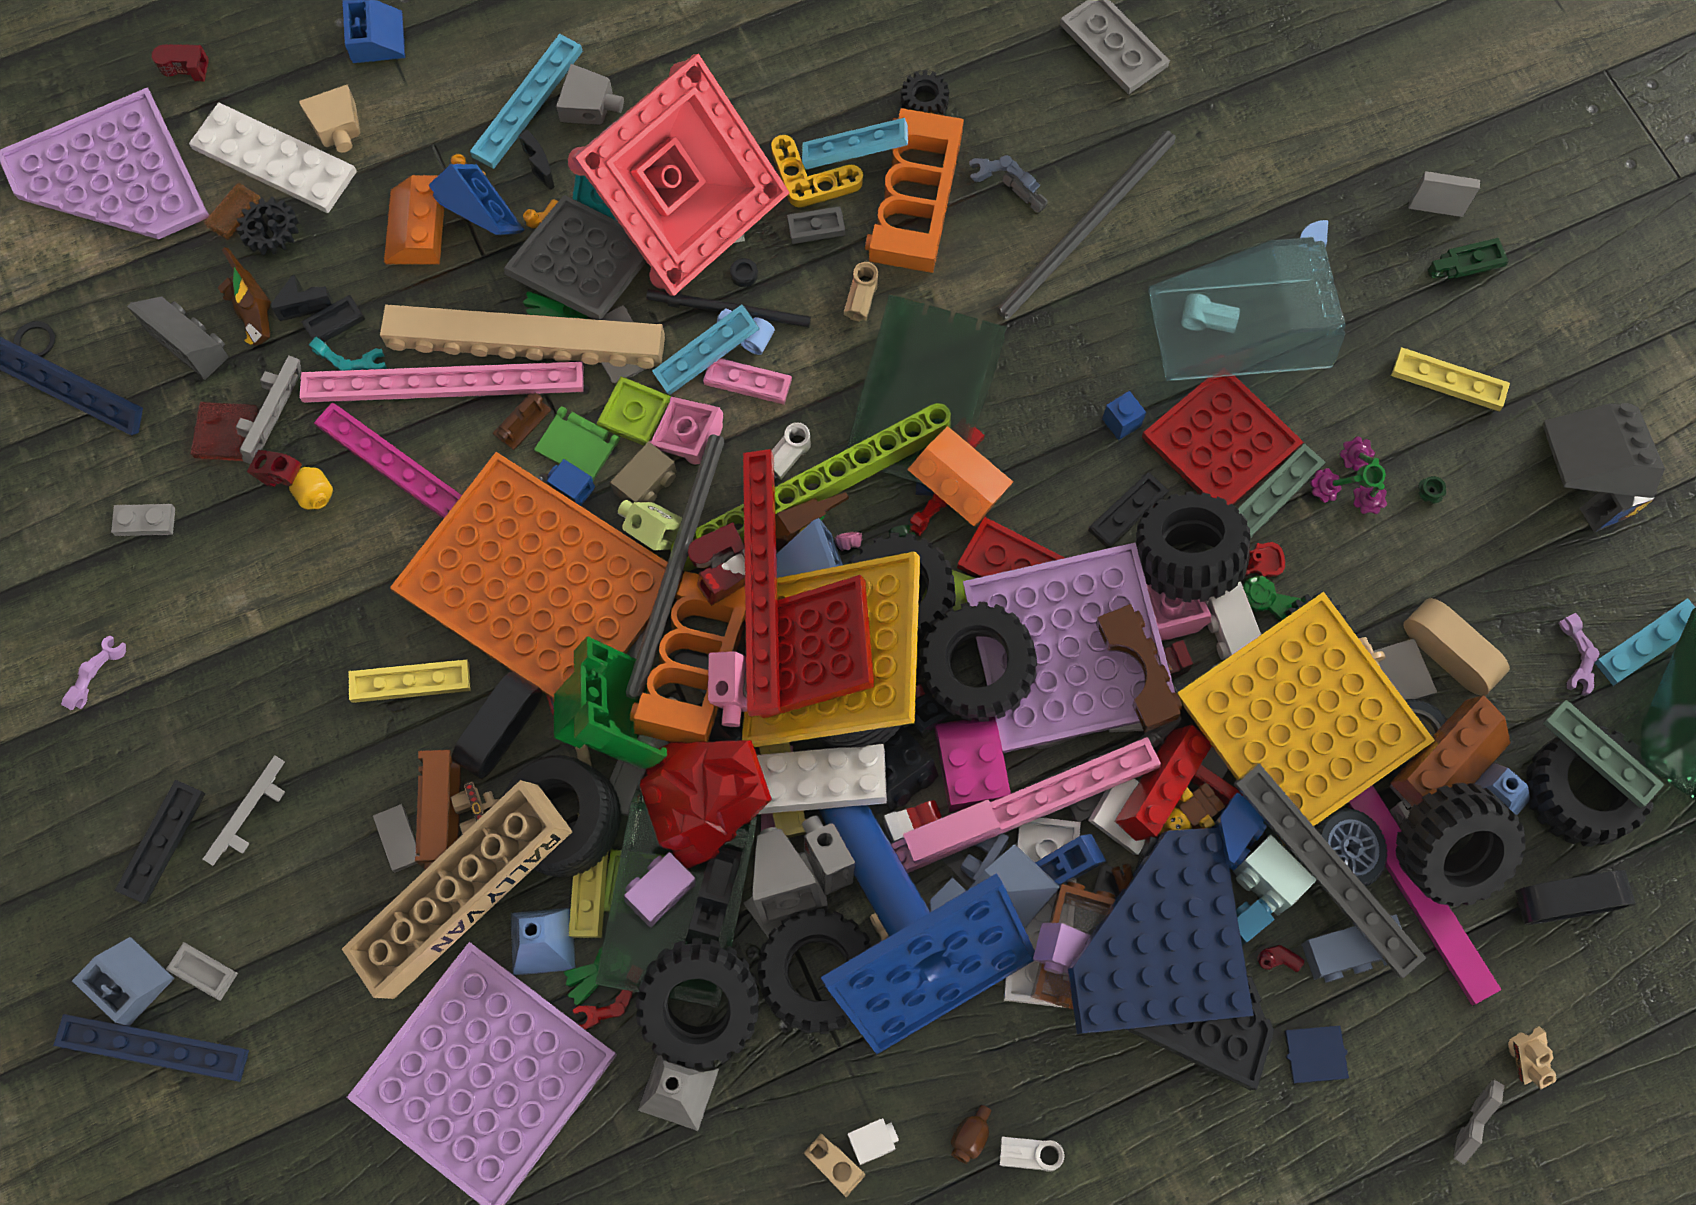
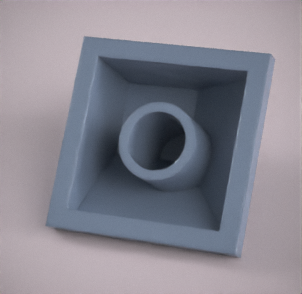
M1013 845L987 867L969 889L997 873L1025 929L1059 890L1060 886L1017 845Z

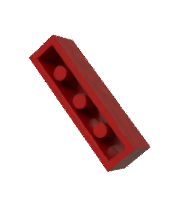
M1189 725L1175 729L1168 735L1165 743L1156 754L1161 767L1142 776L1114 821L1135 841L1144 840L1151 836L1157 837L1211 749L1212 745L1195 726Z

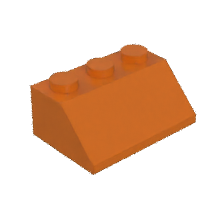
M412 175L391 189L384 256L385 264H440L445 207L435 200L434 192L429 187V184L437 176Z
M948 426L924 449L908 468L909 472L973 526H977L1013 483L1010 478Z

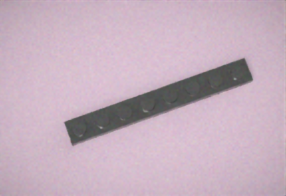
M1260 763L1253 766L1234 783L1236 788L1302 865L1317 879L1320 886L1398 977L1404 978L1426 959L1425 955Z

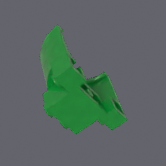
M587 636L574 650V672L554 693V738L579 749L585 744L592 749L639 769H648L660 763L667 756V748L662 747L659 750L637 740V734L634 733V721L630 720L633 704L640 701L626 696V689L636 658ZM647 684L644 693H647Z

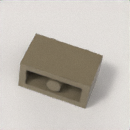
M648 441L610 481L613 493L623 501L654 503L657 493L663 487L666 488L674 481L677 473L675 463Z

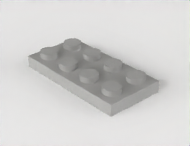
M1086 0L1061 18L1060 26L1128 95L1169 65L1170 60L1110 0Z

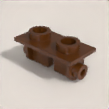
M535 392L533 395L530 393L493 432V435L515 450L550 413L551 409L542 402L543 398Z

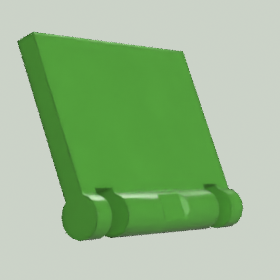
M561 406L534 451L557 464H560L565 459L590 475L594 481L614 447L617 446L620 437L614 434L609 443L605 442L609 435L608 430L574 412L570 413L567 421L563 420L567 414V409Z

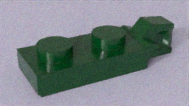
M1494 238L1449 249L1447 253L1440 256L1439 260L1432 261L1428 272L1431 278L1443 277L1446 274L1448 278H1458L1504 267L1508 264L1509 260L1499 238Z

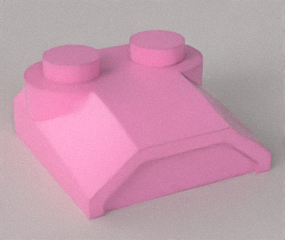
M671 397L670 403L650 443L661 451L686 458L691 464H700L709 436L712 434L719 436L722 431L723 412L720 407Z
M1147 584L1161 640H1169L1197 633L1211 623L1212 615L1205 602L1191 600V603L1183 602L1180 598L1172 600L1167 598L1163 592L1161 594L1157 593L1151 588V585Z

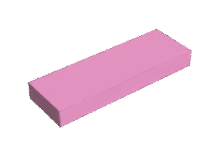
M720 358L707 368L703 382L707 386L785 404L792 376Z
M988 799L906 832L903 836L916 865L1001 830V827Z

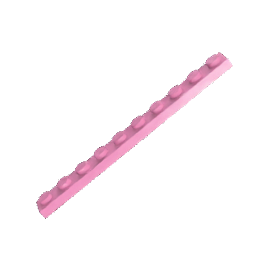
M582 362L301 372L300 399L305 403L534 394L535 392L538 394L584 392V366Z
M1148 737L990 802L1001 827V830L916 865L905 839L892 843L891 846L905 870L909 873L1161 767V763Z

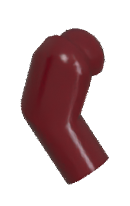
M1275 945L1263 949L1257 957L1260 967L1265 970H1270L1273 967L1284 964L1293 971L1298 972L1305 962V959L1283 945Z

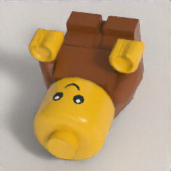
M1207 782L1193 793L1187 787L1176 804L1177 808L1173 809L1159 834L1161 835L1163 832L1172 830L1211 828L1215 825L1212 819L1220 814L1225 806L1215 796L1214 791Z

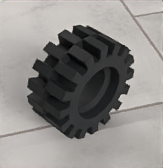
M923 70V75H920L918 71L914 72V78L909 75L907 82L904 81L902 84L901 107L944 115L949 101L947 81L943 82L944 78L941 75L936 78V72L933 71L931 75H927V70ZM919 92H930L935 96V99L930 102H921L915 98V95Z

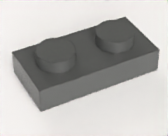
M841 206L787 215L792 244L845 236Z

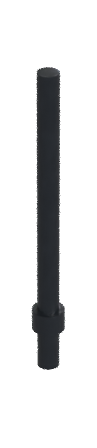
M648 289L646 297L647 300L667 303L670 307L679 308L680 306L715 312H721L725 308L733 311L740 306V304L682 295L681 291L675 296H670L664 291ZM743 305L752 318L757 317L767 321L810 327V316Z

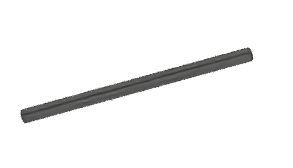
M1166 130L1152 143L998 306L997 312L1004 319H1009L1175 143L1176 137L1174 134Z
M712 434L708 438L626 689V696L628 698L640 700L642 692L644 693L688 557V547L693 541L722 452L724 438Z

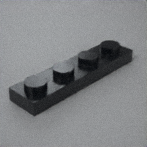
M174 781L115 889L116 892L146 905L205 796L204 792L180 781Z

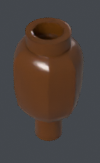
M980 1105L975 1115L966 1117L960 1123L951 1139V1146L953 1147L951 1155L955 1159L968 1164L970 1159L977 1158L980 1155L989 1135L986 1121L992 1112L991 1109Z

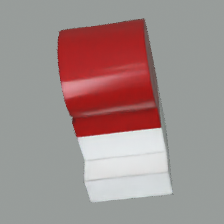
M932 800L914 808L910 807L897 813L895 811L884 815L883 822L891 843H895L904 839V833L943 817L936 800Z

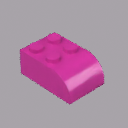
M994 716L989 717V721L980 722L978 718H972L971 721L963 719L943 722L935 726L934 732L949 813L961 811L988 799L990 802H993L1011 794L999 730Z

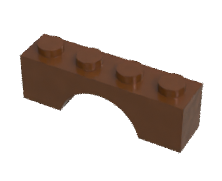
M1129 604L1097 617L1096 626L1107 650L1130 655L1139 663L1143 670L1145 685L1141 693L1134 699L1132 706L1144 733L1177 720L1181 714L1180 709L1183 708L1181 700L1176 692L1171 693L1167 684L1170 681L1169 674L1163 664L1159 666L1154 656L1158 654L1153 639L1151 637L1146 638L1142 628L1145 627V622L1140 611L1134 612L1132 605Z

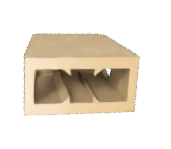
M348 84L299 101L307 120L324 147L335 145L337 151L341 153L351 150L352 143L350 139L360 135L356 103Z

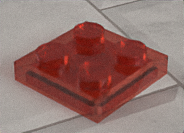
M200 402L191 455L194 458L243 461L240 448L245 437L237 434L236 425L240 418L254 422L259 413L258 407L249 404Z

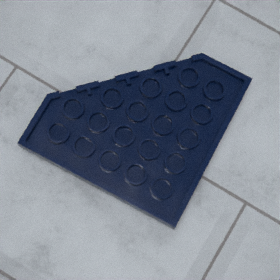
M1219 828L1163 832L1157 839V844L1151 853L1143 859L1134 872V877L1126 889L1121 891L1109 908L1110 912L1103 922L1098 924L1086 941V946L1078 958H1075L1070 964L1068 974L1077 1034L1254 1016L1229 865L1225 861L1223 841Z

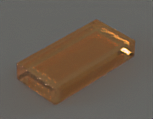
M237 183L204 221V224L207 228L228 240L237 230L236 228L240 226L237 218H244L241 210L251 209L249 204L251 201L256 205L259 204L260 196L242 184Z

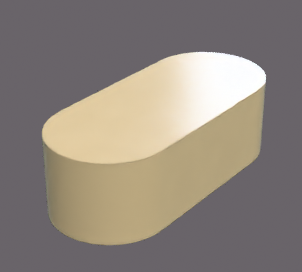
M1433 598L1426 599L1404 622V629L1409 638H1414L1417 646L1463 687L1480 696L1487 695L1510 670L1506 658L1497 648L1449 606Z

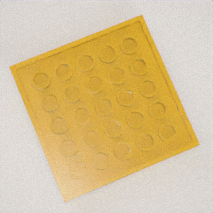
M915 551L777 578V600L857 575H861L865 579L874 687L764 719L761 716L750 717L748 712H744L742 740H752L754 747L915 722L920 556Z
M1324 592L1177 693L1184 708L1237 780L1253 766L1260 763L1313 826L1435 741Z

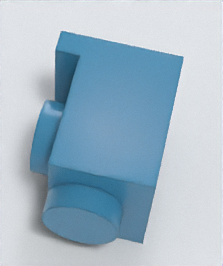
M1261 898L1251 906L1246 901L1236 909L1242 946L1275 920L1271 915V908Z

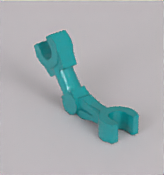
M317 337L309 344L312 352L322 359H327L340 371L387 369L385 362L374 363L376 358L385 357L382 349L375 348L363 354L361 359L345 360L342 356L331 351Z

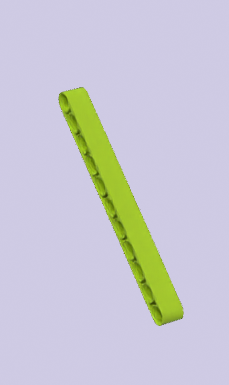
M936 403L776 486L775 515L814 498L817 501L830 498L927 447L947 426L951 428L950 410L943 404ZM936 418H941L944 420V422L940 424H935L932 422V420ZM911 431L919 433L916 437L907 436ZM887 444L895 446L892 450L882 449ZM862 457L870 459L867 463L864 464L857 462V460ZM838 470L845 472L840 477L832 476V473ZM810 484L819 485L816 490L806 489ZM785 497L794 498V500L788 504H784L781 502L782 499H784ZM744 504L698 527L693 541L733 522L734 524H743V527L737 530L744 543ZM689 556L683 571H691L697 568L690 562Z

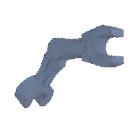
M1008 155L994 161L974 158L969 161L972 168L980 167L978 173L970 174L975 182H981L992 176V172L1003 170L1015 175L1032 193L1040 186L1032 175L1024 172L1017 162L1013 161Z

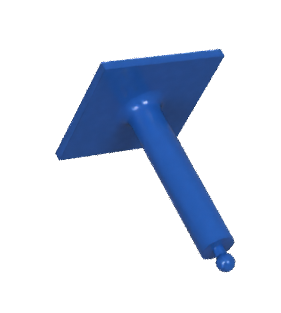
M868 805L817 809L826 825H835L855 862L854 876L889 936L821 977L828 991L876 1054L881 1053L1035 961L1033 960L1035 950L997 873L930 912Z

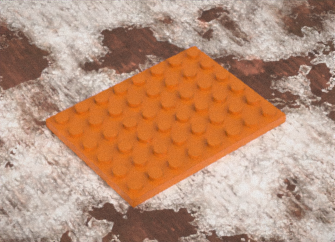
M495 452L391 585L390 589L510 671L516 672L540 687L543 693L554 699V693L574 672V650L587 636L627 654L648 625L668 562L498 452Z

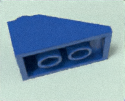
M450 164L429 184V187L434 192L435 200L440 205L495 235L521 234L525 231L477 164Z

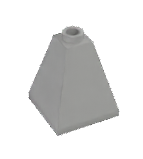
M776 827L766 828L757 836L753 899L762 924L796 915L803 910L810 911L823 907L814 876L782 829Z
M663 1052L660 1056L657 1055L638 1111L698 1131L719 1069L715 1067L704 1069L702 1063H695L694 1069L687 1068L683 1061L678 1060L676 1064L668 1062V1055ZM678 1080V1087L675 1090H670L671 1084Z

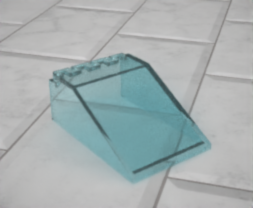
M1313 237L1271 240L1149 286L1148 289L1166 381L1331 368L1335 364L1346 335L1345 331L1342 330L1346 325L1342 309L1340 308L1336 286L1334 285L1332 270L1328 262L1325 243L1323 241H1314Z

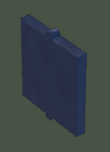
M1340 1026L1285 1030L1288 1049L1286 1059L1290 1062L1293 1084L1349 1079L1345 1057L1348 1051L1344 1049Z

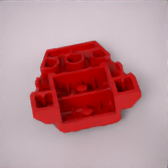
M752 740L697 741L693 743L672 742L662 746L667 748V756L657 765L646 769L648 776L641 779L640 788L658 843L663 848L672 849L675 858L687 869L715 858L720 853L718 849L725 842L732 841L737 836L735 832L742 825L748 824L772 800Z

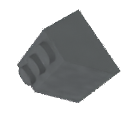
M161 296L131 302L127 306L148 334L204 380L229 358L223 349L225 343L216 334L212 333L209 336L204 332L206 328L195 317L187 318L185 316L186 311L175 301L170 304Z

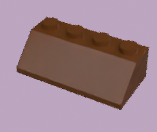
M1484 695L1465 700L1432 736L1435 741L1418 752L1390 784L1411 806L1420 804L1423 801V796L1428 793H1436L1437 788L1442 786L1450 788L1455 783L1474 784L1511 743L1504 715Z

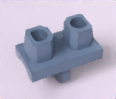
M1002 833L999 836L975 845L988 853L983 862L970 854L966 857L961 865V871L972 879V884L987 867L1002 855L1008 845L1009 837Z

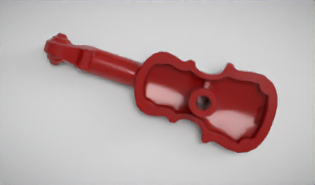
M1274 542L1257 543L1255 549L1249 551V563L1245 576H1248L1250 573H1257L1264 577L1279 576L1285 569V556L1282 548Z

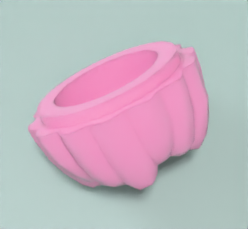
M848 532L837 535L834 538L837 547L841 551L845 549L850 550L851 547L859 548L862 541V533Z

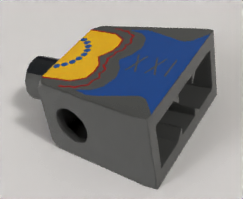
M1599 492L1580 507V510L1595 533L1637 514L1651 503L1654 497L1646 498ZM1611 502H1615L1618 507L1610 509L1609 505Z

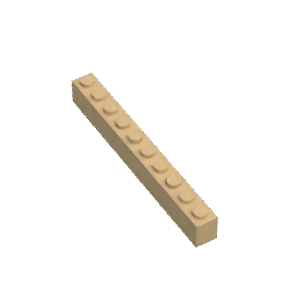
M385 305L380 336L386 347L396 351L416 349L420 352L430 353L433 350L444 351L451 355L471 353L479 357H485L487 354L499 355L506 359L527 357L534 361L542 359H554L558 362L582 361L589 365L609 362L616 367L634 364L644 369H651L662 364L665 342L662 324Z

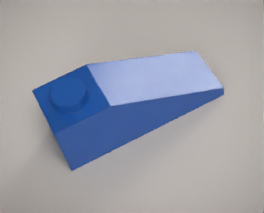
M1092 834L1077 837L1035 863L1060 886L1083 876L1105 863L1106 859Z

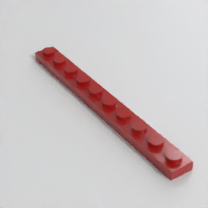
M771 449L743 453L747 712L750 717L780 713L774 455Z

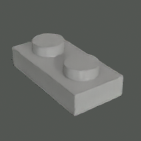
M172 504L114 505L111 532L115 536L173 535L175 507Z

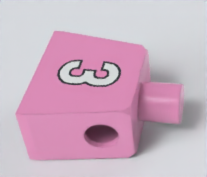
M736 651L709 653L708 700L710 704L723 709L722 725L739 727L741 712H747L746 657Z

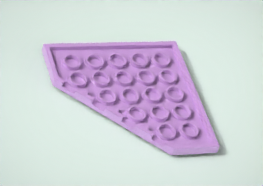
M148 87L0 150V163L13 193L19 200L156 239H161L209 218V214Z

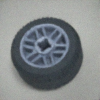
M1343 808L1336 810L1314 826L1365 887L1371 885L1380 877L1386 866L1388 849H1386V839H1384V834L1382 835L1381 833L1382 830L1379 829V826L1376 825L1372 818L1358 810Z

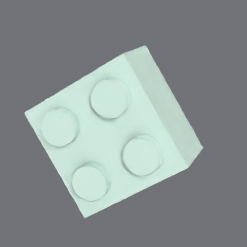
M1272 835L1262 842L1233 871L1237 875L1236 880L1247 891L1252 890L1259 898L1263 899L1271 908L1272 913L1274 912L1277 916L1291 907L1317 881Z

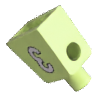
M624 500L618 508V514L625 518L622 525L624 531L653 550L671 549L682 517L652 502L632 503L629 500Z

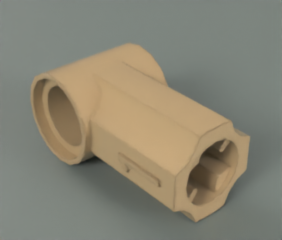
M861 262L854 268L853 280L844 309V315L849 317L850 320L858 322L867 321L874 292L878 285V270L874 264ZM868 276L871 278V280L868 282H863L860 280V278Z

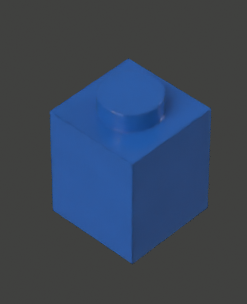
M1128 391L1106 405L1102 420L1115 437L1120 440L1142 426L1146 411L1133 394Z
M565 459L562 460L559 466L555 465L547 477V483L550 487L580 506L595 488L590 475Z

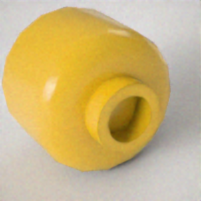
M315 467L300 468L293 484L289 486V490L298 504L308 510L323 508L327 505L333 494V487L320 469Z

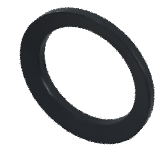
M41 321L24 324L16 332L13 343L21 347V339L27 331L33 328H42L48 331L50 342L45 350L36 355L43 357L49 353L55 344L53 329Z

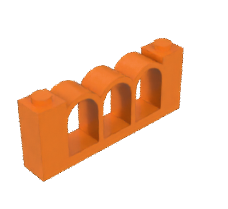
M900 108L898 119L905 118L908 124V145L892 149V168L888 170L885 176V200L879 206L878 221L874 225L873 234H867L865 250L869 251V262L933 273L960 148L964 119ZM909 149L945 154L943 168L906 161L900 154ZM910 181L938 186V192L935 201L897 193L892 187L899 182ZM893 214H906L932 220L929 234L892 227L885 219Z
M684 572L674 597L677 599V602L671 611V631L664 635L660 642V665L654 668L648 676L647 693L642 692L639 703H634L631 709L630 720L634 721L635 734L669 742H708L719 708L710 704L708 700L709 670L677 663L668 656L679 649H689L706 654L737 652L746 624L745 586L711 606L697 586L699 574ZM689 616H702L729 624L723 637L687 628L680 622ZM677 683L706 690V694L701 707L662 697L656 691L662 685Z

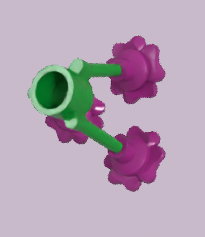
M1356 436L1352 441L1343 443L1345 450L1340 451L1339 455L1344 459V466L1346 468L1352 467L1354 471H1358L1356 476L1340 479L1329 468L1323 471L1317 470L1315 477L1310 481L1312 494L1319 497L1323 503L1328 502V500L1335 501L1337 493L1342 489L1341 485L1358 482L1360 488H1356L1353 491L1355 496L1353 505L1357 508L1360 507L1362 514L1369 512L1378 514L1380 508H1385L1387 506L1385 500L1387 491L1384 489L1383 482L1386 473L1384 468L1379 465V459L1371 458L1375 455V452L1371 449L1370 440L1365 439L1362 441L1361 437Z

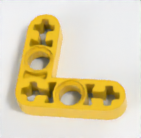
M779 135L772 140V157L780 179L790 192L787 198L793 206H809L854 193L862 187L863 172L858 166L845 165L807 176L793 138L787 135ZM780 146H784L788 151V157L785 159L782 149H779ZM789 166H794L798 168L799 172L794 176H789L785 174L784 170ZM851 175L855 181L851 182L847 179V176ZM837 178H839L841 186H837ZM823 181H828L833 187L828 191H823L819 189L818 185ZM810 186H813L814 194H812V189H810ZM800 190L801 193H804V196L799 197L796 191Z

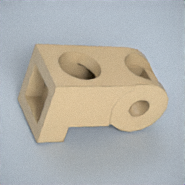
M822 1134L804 1151V1154L845 1197L866 1176L857 1165Z

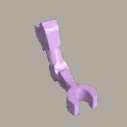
M1574 613L1558 622L1563 632L1573 637L1579 652L1582 653L1580 667L1568 679L1567 689L1572 690L1576 688L1577 681L1583 684L1581 695L1586 696L1594 689V674L1591 671L1594 662L1599 657V651L1583 633L1582 621L1577 613Z
M108 636L104 638L101 643L102 651L88 662L82 663L79 667L77 681L65 694L61 705L70 710H74L75 706L82 709L87 701L89 692L87 687L91 678L96 675L99 668L108 659L117 660L122 658L126 653V644L122 642L118 647L111 648L114 645L113 637Z

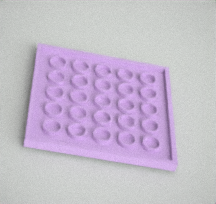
M1136 543L963 581L967 603L969 602L970 606H978V601L987 602L989 607H994L997 604L1004 607L1005 612H1013L1019 617L1021 624H1025L1029 630L1036 651L1037 675L1035 683L1031 684L1030 694L1027 698L1021 699L1020 706L1017 709L1006 711V716L997 719V716H994L999 730L1003 753L1140 723L1132 705L1134 699L1141 693L1145 685L1143 670L1139 663L1130 655L1118 651H1108L1096 626L1097 617L1131 604L1134 612L1140 611L1145 622V627L1142 628L1146 638L1151 637L1158 652L1154 656L1159 666L1162 664L1165 666L1170 677V681L1167 684L1171 693L1175 692ZM976 637L988 686L996 682L1004 674L1007 667V654L1004 647L997 640L989 637Z
M469 942L347 1098L480 1205H505L617 1054Z

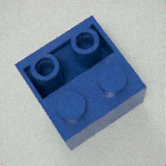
M343 0L344 39L352 63L405 58L403 13L401 10L378 0Z
M1236 793L1214 821L1215 825L1211 827L1219 828L1226 864L1234 871L1238 865L1242 864L1251 851L1246 846L1251 847L1263 834L1267 825L1263 823L1264 819L1248 800L1239 793Z

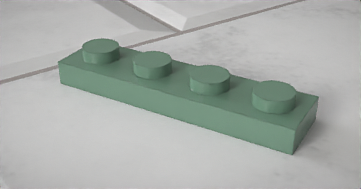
M1303 444L1238 508L1239 514L1241 513L1248 522L1250 538L1315 475L1317 470H1320L1326 462L1306 444Z
M1564 700L1542 723L1639 808L1646 806L1664 786V783L1567 700Z

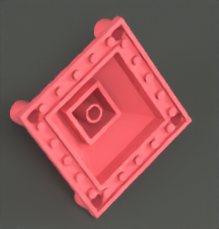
M699 53L693 54L686 61L675 63L670 68L668 78L663 80L588 145L573 149L568 156L570 170L578 176H586L631 241L636 245L646 262L651 266L649 273L651 283L656 288L665 289L670 296H675L790 193Z

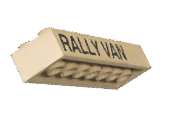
M520 780L342 948L373 998L395 999L573 832L539 785Z

